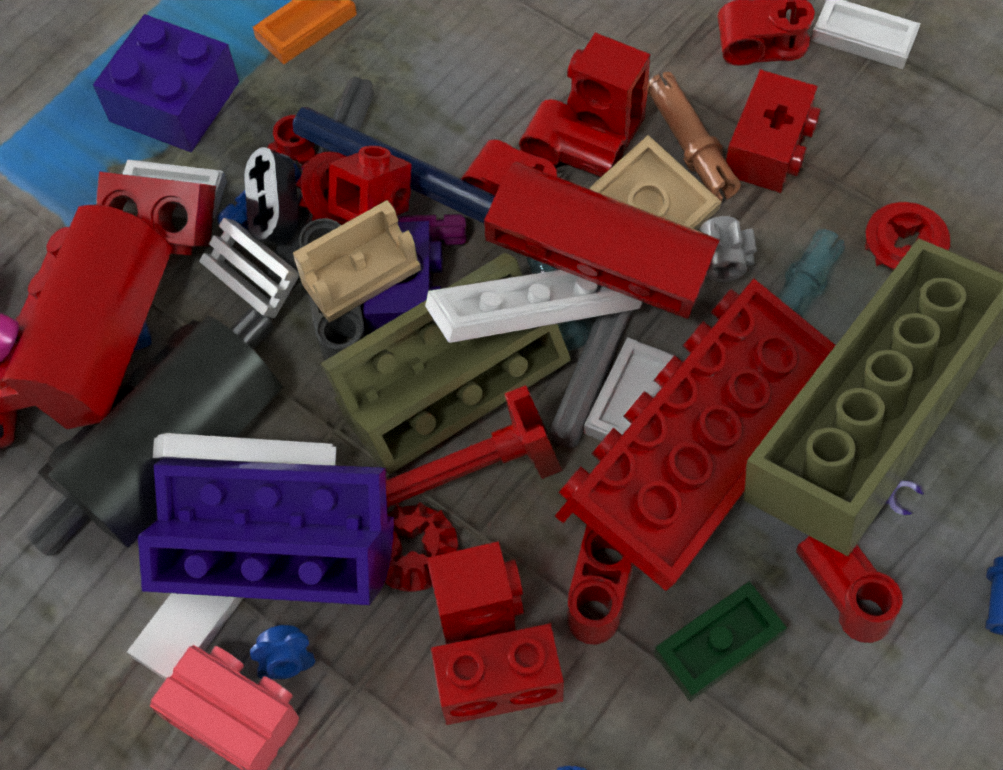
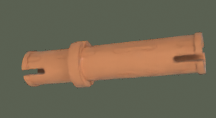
M663 72V78L667 82L666 86L659 74L654 76L648 82L647 94L654 101L683 149L685 157L683 160L686 166L691 171L697 172L704 186L721 202L723 197L719 189L722 190L726 199L731 198L738 192L741 183L722 156L723 146L719 139L709 135L671 72Z

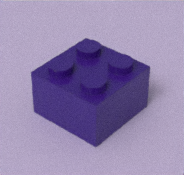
M144 14L93 83V87L109 122L192 153L240 81L227 43Z

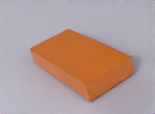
M292 0L253 26L254 35L284 65L357 15L355 3L351 0Z

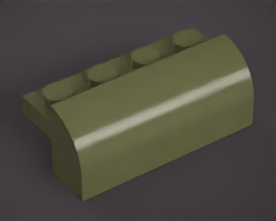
M505 252L447 288L523 275L516 258ZM425 300L320 364L337 395L334 399L350 427L369 454L390 475L506 402L505 393L524 385L528 388L571 361L558 324L449 343L425 307Z

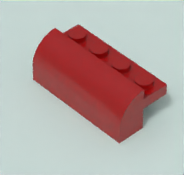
M519 162L513 163L507 171L484 219L485 240L685 319H688L720 242V239Z
M83 205L78 207L70 227H63L51 236L46 245L48 252L39 272L30 281L28 297L20 315L15 318L19 322V331L15 343L8 355L0 362V414L36 406L68 430L100 423L110 413L173 249L147 223L117 208L104 205Z

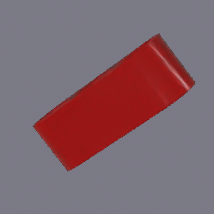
M588 525L585 528L568 593L567 624L570 632L577 640L585 644L598 645L607 642L617 631L634 564ZM608 548L617 551L622 556V559L618 563L606 565L598 562L593 557V554L600 549ZM596 601L604 604L609 610V614L599 620H590L583 617L578 609L584 603Z

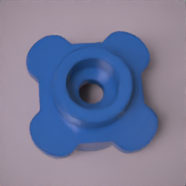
M291 625L274 626L262 632L258 636L256 644L250 649L251 659L259 663L257 667L258 677L261 679L263 676L270 679H288L297 675L300 671L311 668L315 663V657L313 653L307 652L306 647L309 645L308 636L303 634L299 628Z

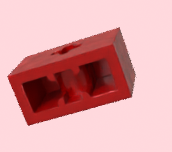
M759 70L727 152L726 162L740 181L781 193L788 174L798 176L807 147L801 146L800 142L803 136L813 137L821 113L820 108L813 107L818 86Z

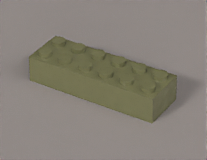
M918 238L747 460L744 501L838 552L849 556L1002 336L1003 274Z

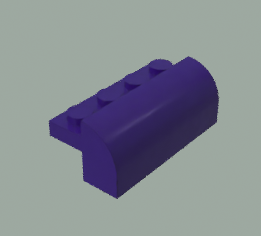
M162 459L154 464L158 520L138 535L142 592L370 605L381 591L389 570L394 531V517L387 516L385 468L189 459Z

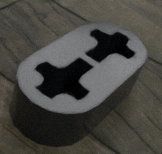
M262 147L252 153L245 167L244 181L248 228L253 238L281 246L292 239L298 226L299 213L295 168L292 159L288 155Z

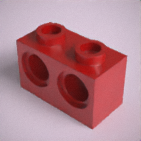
M595 32L585 49H577L570 60L567 77L572 79L567 105L577 113L580 121L627 137V148L645 119L651 54Z
M99 171L96 205L123 210L126 202L133 199L138 209L137 218L147 223L173 247L171 254L192 255L193 246L210 247L216 186ZM181 204L187 211L188 220L186 226L181 231H178L172 223V213Z
M499 541L427 558L446 644L516 630L515 616L524 614L521 595H523L522 585L515 559L503 560Z
M551 623L431 647L439 698L446 725L563 702L564 681Z

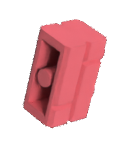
M195 645L190 646L174 667L173 674L166 678L151 699L150 707L163 720L239 769L267 770L277 756L279 748L283 747L298 724L299 716L293 707L288 704L293 695L268 677L263 676L258 684L240 674L244 664L218 646H215L210 654Z

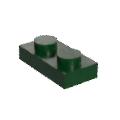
M748 581L657 645L654 649V655L691 702L783 636L787 627L750 581Z

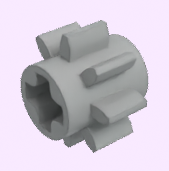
M730 216L714 217L702 224L701 232L720 239L707 273L708 277L718 282L732 281L742 277L747 271V265L755 263L753 254L757 252L754 230L745 229L741 231L739 221Z

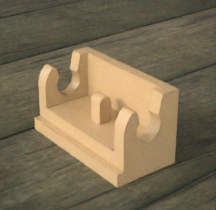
M388 200L293 252L302 285L329 323L421 270L420 263L417 261L412 235L409 230L404 233L401 232L395 209Z

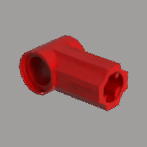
M549 99L543 101L538 107L519 141V147L523 152L547 159L554 166L560 161L602 177L622 159L626 149L627 137L580 121L579 116L570 106L561 101Z
M808 536L798 544L796 553L838 609L839 622L843 631L850 638L862 643H873L884 638L889 633L903 604L902 592L898 584L890 576L877 572L858 545L854 547L849 556H846L811 536ZM870 600L875 602L881 608L883 615L872 616L865 613L859 608L856 601Z

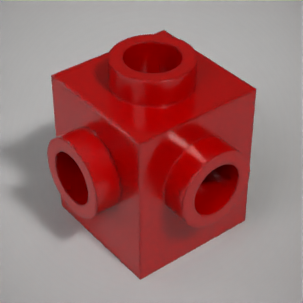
M365 146L358 153L329 163L328 212L350 221L386 200L395 209L397 216L409 211L411 163L391 155L387 148L380 146Z

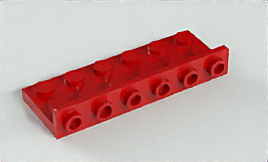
M754 278L740 295L731 288L711 311V314L718 319L712 328L704 321L699 325L683 345L690 352L683 362L674 355L653 380L661 387L658 393L652 397L644 391L623 416L631 423L627 430L621 434L613 427L591 453L600 461L591 473L580 466L558 492L567 500L555 514L559 521L564 523L574 513L665 591L677 582L745 491L747 460L836 346Z

